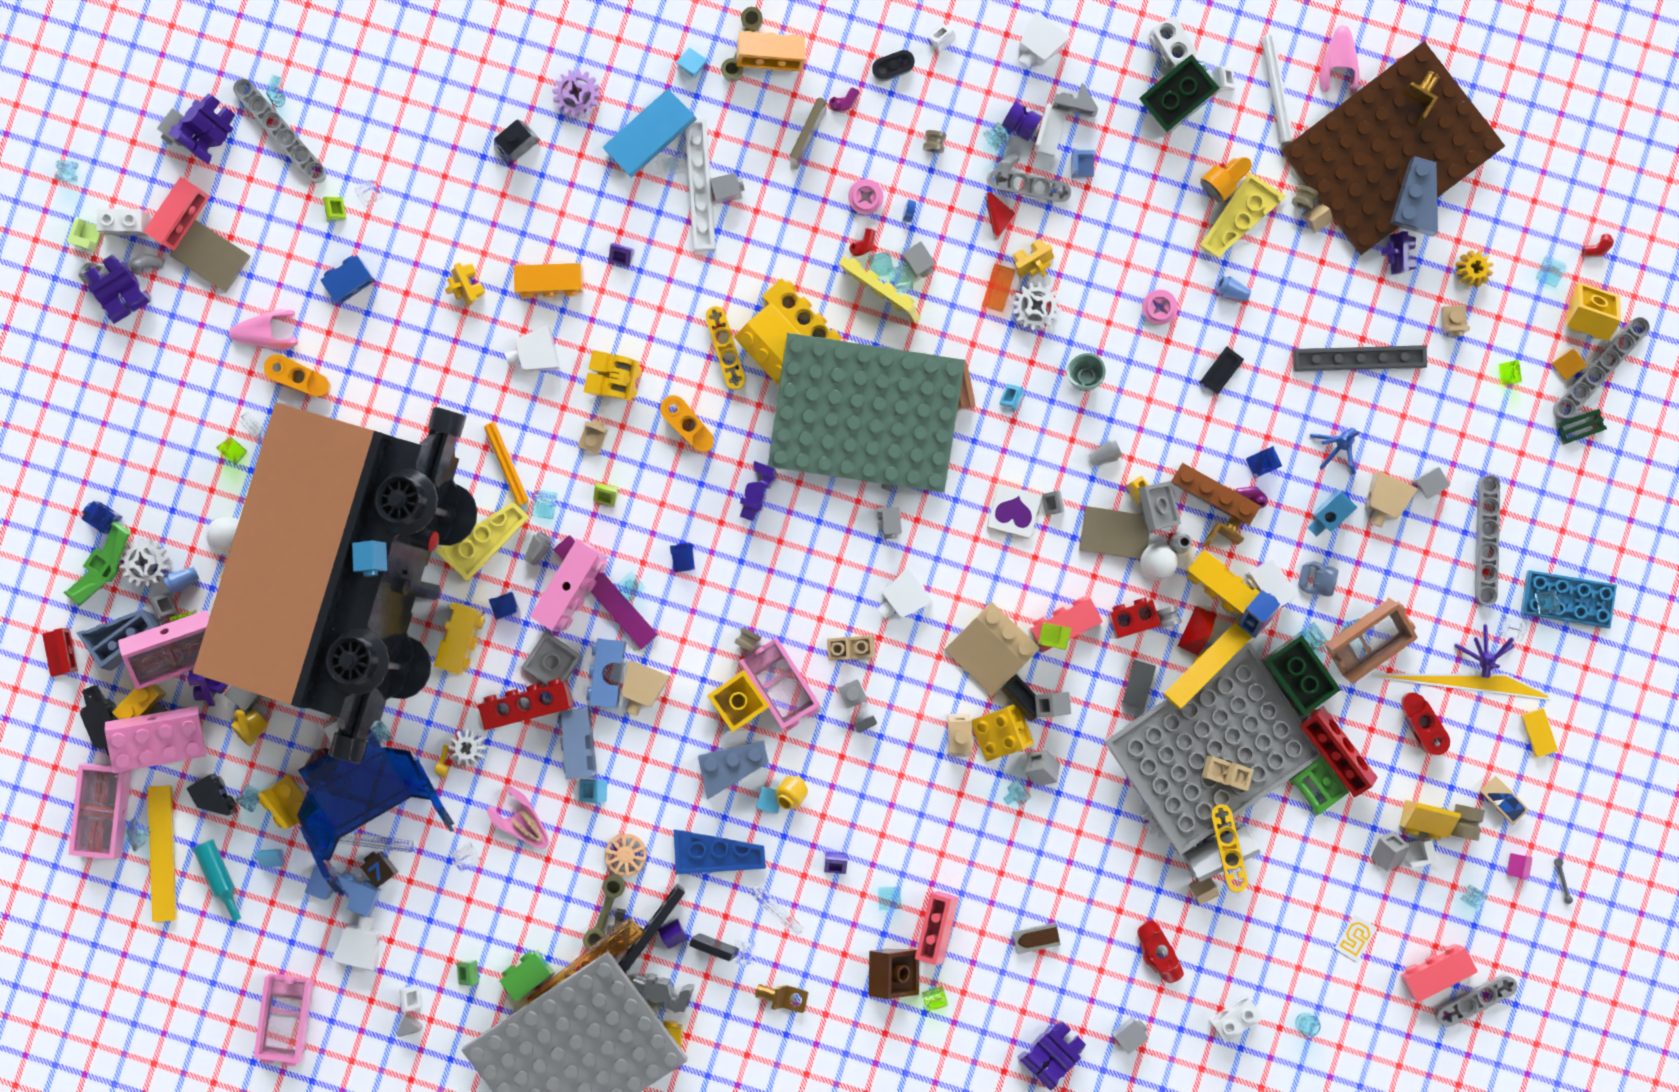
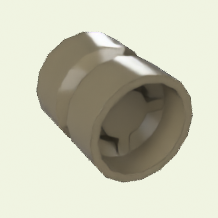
M1455 804L1454 812L1461 813V817L1451 835L1479 841L1481 828L1478 825L1483 822L1485 810Z

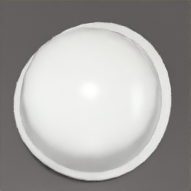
M224 516L215 519L209 524L206 530V540L215 552L229 555L239 520L234 517Z
M1163 542L1150 544L1143 551L1140 560L1142 573L1147 578L1156 581L1169 578L1174 574L1178 566V558L1168 544Z

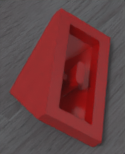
M988 192L986 193L985 200L994 240H997L1015 215V212L993 193Z
M1195 606L1177 646L1198 656L1211 636L1216 615Z

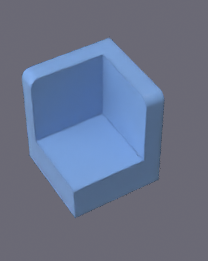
M1073 150L1071 154V178L1094 177L1096 150Z

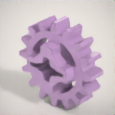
M577 69L576 74L568 70V76L560 74L561 82L555 80L558 88L552 89L553 94L557 95L553 98L554 103H559L557 105L559 111L564 109L565 116H568L571 112L575 119L579 113L584 118L586 111L591 114L593 113L592 106H599L595 99L601 98L600 93L596 92L600 90V86L595 84V77L589 79L590 74L588 71L582 75L580 69ZM577 80L584 81L587 84L582 85L578 83ZM569 83L567 89L563 90L564 87ZM574 86L579 91V102L574 96ZM587 97H590L589 101L584 105ZM566 103H573L576 107H571Z

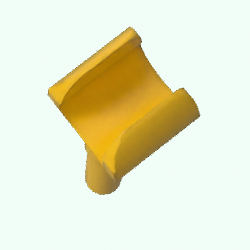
M443 745L441 757L434 769L435 773L443 778L446 777L450 769L449 766L444 764L448 745Z

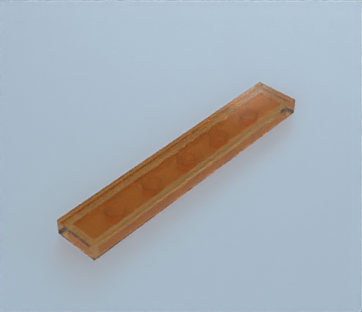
M629 916L527 998V1003L529 1004L607 951H609L613 958H616L645 934L644 929Z

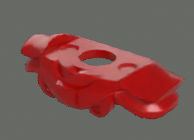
M1154 920L1143 923L1138 928L1137 935L1141 942L1139 946L1144 962L1155 973H1158L1164 981L1168 983L1179 981L1184 976V971L1165 934ZM1160 945H1164L1168 950L1165 958H1158L1156 955V948Z

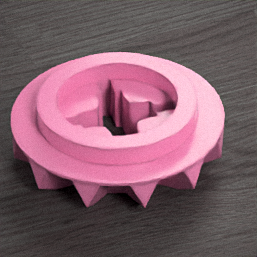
M862 179L855 182L848 194V201L852 209L859 214L869 215L877 212L884 199L880 185L870 179ZM860 190L865 194L871 193L873 191L872 195L870 196L872 204L868 203L866 200L860 202L862 198Z
M1154 290L1144 298L1142 313L1147 318V321L1155 325H1165L1172 321L1177 314L1178 304L1176 298L1166 290ZM1165 300L1166 303L1163 306V309L1165 310L1164 313L1162 311H1159L1158 313L1154 314V311L1156 309V306L1154 304H1160L1161 302L1163 303Z

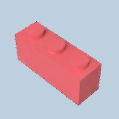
M180 176L143 232L172 251H175L211 196Z
M1083 596L1072 602L1073 607L1067 610L1061 607L1052 612L1053 617L1047 620L1042 617L1032 622L1033 627L1029 629L1042 653L1053 648L1038 644L1043 623L1071 628L1069 637L1071 639L1103 622L1091 598L1085 600Z
M940 891L930 893L915 959L933 965L944 963L959 897Z
M1453 944L1445 948L1444 953L1438 956L1437 954L1431 955L1425 959L1424 963L1418 966L1414 964L1407 967L1405 973L1400 976L1412 999L1419 1003L1476 974L1478 970L1467 949L1461 945Z

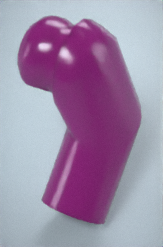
M850 87L845 97L836 98L834 96L830 98L829 106L831 110L841 112L851 109L860 91Z
M1257 486L1236 488L1237 493L1261 506L1260 508L1267 506L1268 498Z

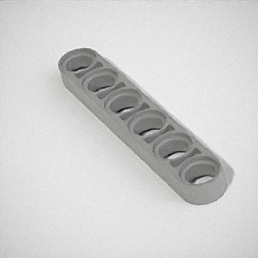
M238 79L233 86L235 95L311 182H323L326 179L327 171L321 162L255 85L248 79ZM242 84H249L250 92L246 95L239 93V87ZM258 100L263 101V110L259 112L254 111V103ZM271 117H277L279 120L275 128H269L267 125ZM292 134L293 141L291 144L284 145L281 140L283 135ZM300 150H305L307 158L302 162L297 161L296 153ZM314 167L321 168L322 173L318 178L310 176V171Z
M1644 317L1634 318L1622 328L1555 402L1553 413L1557 418H1570L1581 408L1648 334L1650 324ZM1636 321L1642 323L1644 327L1640 334L1633 330V324ZM1620 338L1628 340L1629 346L1626 350H1622L1618 346ZM1606 354L1613 356L1614 363L1612 366L1605 365L1603 358ZM1591 370L1599 373V380L1596 383L1589 379V372ZM1577 386L1584 389L1585 394L1582 399H1578L1574 395V389ZM1561 403L1569 405L1570 412L1567 415L1560 413L1559 406Z
M1494 475L1483 476L1477 485L1475 600L1482 606H1491L1498 599L1501 484L1500 480ZM1486 479H1491L1494 482L1495 487L1492 491L1485 490L1483 484ZM1486 501H1490L1494 505V510L1490 514L1483 510V504ZM1486 523H1490L1494 529L1490 536L1485 535L1482 530ZM1486 545L1493 549V555L1490 558H1486L1482 554V549ZM1486 567L1490 568L1493 573L1489 580L1483 579L1481 575L1482 570ZM1484 590H1489L1492 594V599L1487 603L1481 599V593Z

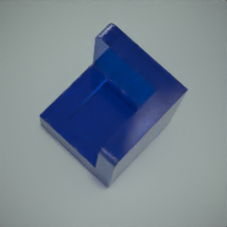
M1274 446L1246 458L1254 479L1282 467Z
M693 543L670 545L674 572L696 570Z
M513 591L488 599L496 620H502L521 612Z

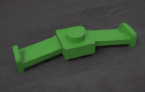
M112 521V527L103 550L95 548L84 563L83 567L88 572L67 591L63 592L79 606L107 582H112L119 572L118 564L131 531L118 521Z

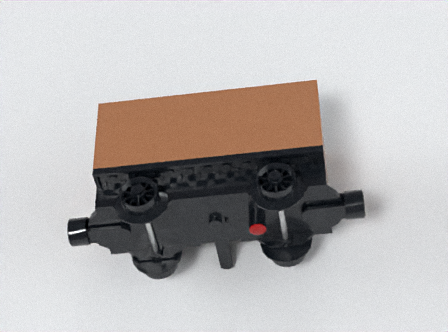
M275 402L193 673L298 708L313 709L337 717L339 729L338 732H334L328 754L347 762L362 763L369 742L366 740L369 729L375 721H381L386 701L390 698L406 699L415 696L425 687L431 675L429 652L421 642L409 637L407 631L413 615L411 611L415 598L421 597L437 600L441 591L440 585L421 581L431 552L436 549L437 545L452 546L462 542L471 534L477 522L478 509L474 497L466 488L456 484L454 481L459 463V458L455 457V444L457 438H461L467 417L451 410L433 407L427 429H429L428 435L422 442L417 444L382 432ZM364 541L385 542L387 547V571L378 572V576L364 577L362 572H354L352 543Z

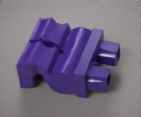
M209 93L201 102L195 99L191 104L193 106L186 111L184 118H180L179 123L173 125L168 135L208 165L212 157L208 152L209 147L222 145L228 133H231L234 129L230 123L236 115L225 106L216 114L214 110L220 104V101Z
M113 254L102 260L103 265L108 270L102 275L95 265L84 271V275L89 282L88 289L101 304L102 309L107 311L108 318L113 324L130 315L132 311L135 312L151 302L152 296L146 290L142 292L139 289L140 284L124 261L120 263ZM121 297L126 300L125 303H122Z
M757 461L753 463L756 473L762 474L763 478L760 482L748 483L745 489V498L741 497L740 504L744 506L739 517L753 522L757 511L762 512L764 509L762 503L766 499L765 489H770L777 479L775 468Z
M1062 1020L1053 1028L1049 1026L1033 1042L1030 1052L1024 1051L1018 1056L1019 1060L1050 1091L1058 1085L1059 1079L1064 1077L1075 1063L1081 1059L1079 1054L1086 1046L1085 1042L1077 1035L1069 1044L1063 1039L1071 1029ZM1048 1061L1046 1068H1042L1043 1064Z

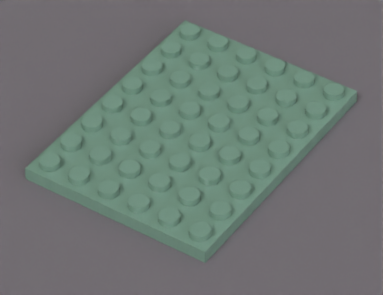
M787 333L767 466L945 493L965 359Z

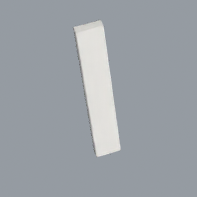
M697 118L685 130L693 251H716L707 119Z

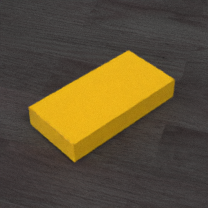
M1544 708L1522 714L1521 718L1534 756L1538 758L1558 751Z

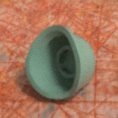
M1083 353L1072 359L1067 367L1066 374L1068 380L1079 390L1092 391L1103 383L1106 367L1099 356L1093 353Z

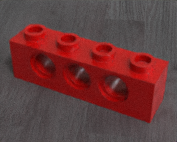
M560 678L547 681L548 685L540 687L539 683L527 686L526 691L518 692V689L504 692L505 696L497 698L496 694L483 697L484 701L478 704V709L484 731L571 709L575 705L568 680L561 681ZM543 692L551 695V703H546L543 700ZM522 698H527L530 701V708H524L521 705ZM501 703H504L508 706V714H504L500 711Z
M1322 706L1306 716L1300 727L1354 798L1372 788L1378 776L1326 708Z

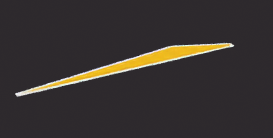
M1372 673V678L1550 700V694L1506 673H1491L1490 678H1483L1481 676L1482 673Z

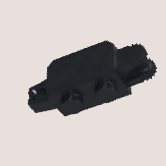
M94 685L82 690L86 707L81 709L80 716L93 747L99 750L105 749L107 756H109L105 736V722L119 720L112 713L117 706L111 699H105L98 685Z

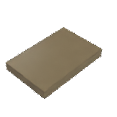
M821 97L817 98L789 155L790 165L795 169L799 168L825 115L826 100Z
M196 219L175 251H171L169 254L224 292L228 291L251 257V255Z
M1085 506L1079 550L1141 560L1143 551L1148 547L1150 534L1145 523V515Z

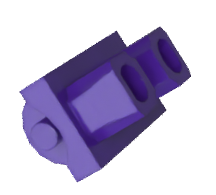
M1408 231L1391 234L1390 241L1387 242V249L1381 251V256H1388V264H1391V275H1398L1417 268V259L1409 257V250L1416 247V237L1408 235Z
M193 670L188 673L187 681L189 686H194V700H206L208 707L215 706L214 696L217 693L222 694L228 685L194 674Z

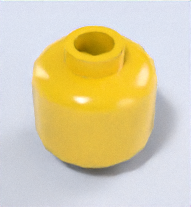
M798 776L785 777L775 791L777 803L787 810L799 808L808 795L805 781Z

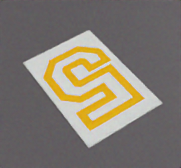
M1354 914L1334 948L1358 962L1377 927Z

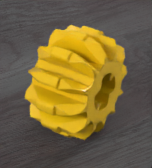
M1469 250L1467 255L1462 254L1460 256L1461 261L1455 263V266L1460 268L1455 271V275L1462 276L1459 282L1466 281L1467 287H1471L1474 284L1476 288L1480 287L1482 283H1488L1489 278L1487 276H1492L1494 273L1489 269L1494 266V263L1487 262L1490 255L1482 257V250L1477 251L1476 254L1473 250ZM1475 265V269L1478 270V272L1474 273V268H1472L1471 266Z

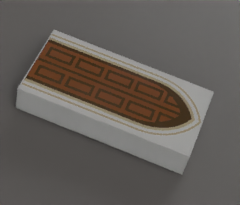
M1056 922L1012 931L1017 954L1061 945Z

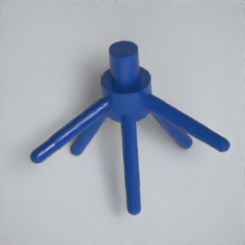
M1351 427L1347 432H1342L1340 436L1311 433L1309 435L1311 438L1325 439L1321 442L1322 445L1335 442L1337 444V447L1320 465L1319 469L1323 470L1342 449L1347 451L1348 466L1352 474H1356L1352 445L1360 431Z

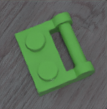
M1320 757L1289 779L1291 784L1296 785L1311 805L1315 816L1323 813L1349 793L1323 757ZM1308 776L1325 798V801L1320 803L1303 781L1305 777Z

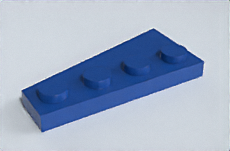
M673 829L676 874L766 869L765 845Z

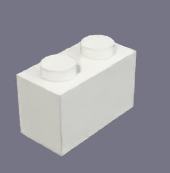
M1273 559L1266 560L1246 574L1249 578L1247 583L1251 589H1257L1259 592L1264 590L1266 593L1274 595L1280 603L1279 608L1297 597Z

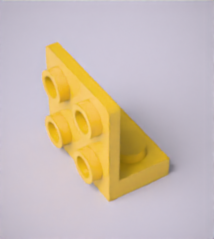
M1014 703L998 711L972 719L973 730L987 762L1024 750L1034 744L1025 717Z
M290 774L286 775L270 789L258 793L261 806L265 810L269 809L274 815L273 821L279 828L283 827L285 830L296 826L317 810Z

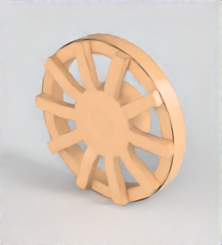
M633 834L617 835L606 847V864L615 874L621 876L634 875L646 863V846L640 838ZM626 837L633 839L629 846L626 845ZM622 838L623 846L620 847L616 840ZM635 841H637L641 846L636 849L632 848ZM614 844L618 851H613L609 849L611 845ZM643 850V857L636 856L635 853ZM609 854L617 855L616 858L609 860ZM634 859L642 860L639 867L633 861ZM619 861V864L615 869L611 863ZM629 863L635 868L634 871L629 872ZM622 864H625L626 872L619 871Z

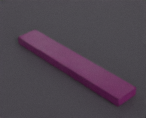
M569 535L553 549L563 561L575 543V539ZM598 572L594 579L597 582L590 592L640 649H643L659 634L606 574Z

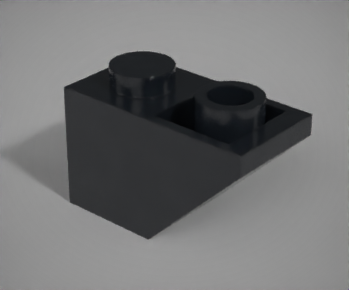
M216 773L210 774L186 788L197 808L226 816L237 813L235 808L237 804L231 795L228 796L224 789L226 787L224 780L221 776H217Z

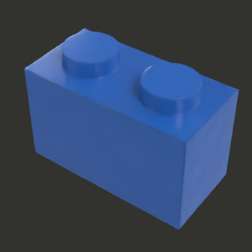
M358 255L355 257L349 256L343 260V265L337 269L332 268L326 271L324 277L320 279L334 302L338 305H341L376 281L364 261Z
M1262 590L1247 606L1237 625L1253 638H1256L1271 622L1280 603L1274 595Z

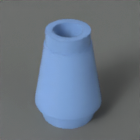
M1223 276L1216 289V292L1221 297L1243 300L1245 302L1248 301L1251 295V289L1231 276Z
M191 567L169 573L167 577L163 578L171 594L177 592L178 594L199 579V575L195 568Z

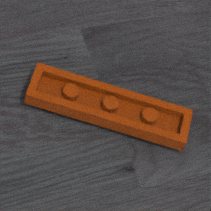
M1183 462L1171 480V484L1248 527L1261 507Z

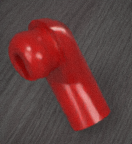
M865 228L863 240L850 244V253L858 257L870 252L876 230Z
M1608 233L1601 235L1597 245H1583L1582 256H1604L1613 247L1614 239Z

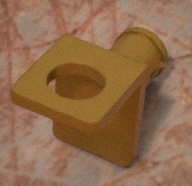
M1432 71L1426 73L1420 85L1411 82L1405 90V93L1427 105L1417 122L1419 125L1426 118L1438 98L1431 92L1440 80V77L1436 74L1430 81L1434 74Z
M1230 517L1226 525L1222 522L1217 523L1201 546L1206 547L1209 545L1217 532L1234 544H1240L1245 539L1237 533L1242 523Z
M758 984L755 998L772 1002L771 1009L785 1008L799 1013L805 1012L809 996L808 991L789 985L778 986L774 989ZM793 993H798L802 998L799 1006H794L790 1001Z

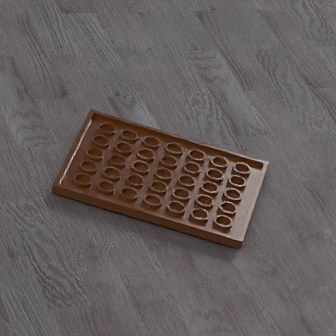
M1423 41L1285 146L1280 152L1305 185L1318 191L1319 194L1316 199L1319 203L1330 208L1333 221L1361 256L1398 228L1397 226L1390 225V221L1411 158L1416 156L1436 162L1438 198L1506 145L1427 43ZM1432 71L1434 74L1430 81L1436 74L1440 77V80L1431 92L1438 98L1426 118L1419 125L1417 122L1427 105L1405 93V90L1411 82L1420 85L1426 73Z

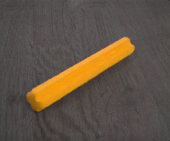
M491 422L485 425V432L517 505L521 506L528 503L529 499L496 424Z

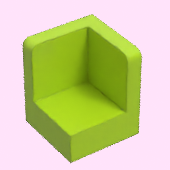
M1043 623L1038 644L1067 650L1071 628Z

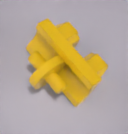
M1037 239L1031 244L1032 254L1027 256L1023 250L1013 254L1017 274L1020 278L1028 273L1031 276L1038 273L1041 277L1047 276L1045 269L1051 266L1050 261L1055 258L1052 252L1053 247L1050 243L1046 245L1041 239Z
M461 263L454 264V268L451 270L453 277L447 279L450 286L445 289L446 294L453 293L456 300L463 297L467 307H469L477 299L484 296V287L481 283L472 286L469 283L468 279L477 275L473 264L463 266Z

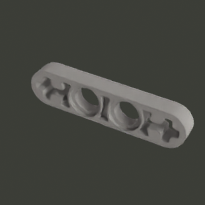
M993 169L986 177L990 188L1054 202H1065L1072 193L1071 187L1065 182L1004 169ZM999 173L1000 178L1008 179V188H1006L1007 183L998 182L995 185L996 181L992 180V177L997 176ZM1016 177H1020L1024 181V186L1020 190L1015 189L1013 186V181ZM1038 181L1043 182L1045 185V190L1042 194H1037L1034 190V185ZM1062 186V190L1065 191V195H1061L1060 198L1058 193L1053 192L1048 197L1051 188L1060 189Z
M1499 975L1439 1006L1435 1011V1018L1441 1025L1451 1027L1515 994L1518 987L1517 981L1509 975ZM1504 980L1507 982H1511V984L1508 985L1509 990L1501 988L1496 992V990L1492 987L1493 985L1496 988L1502 987L1504 985ZM1488 989L1491 991L1492 997L1489 1001L1484 1002L1481 1000L1480 995L1483 990ZM1464 1000H1470L1472 1003V1008L1467 1012H1463L1460 1007ZM1456 1009L1460 1014L1459 1016L1456 1013L1449 1015V1021L1441 1019L1444 1016V1011L1451 1013Z

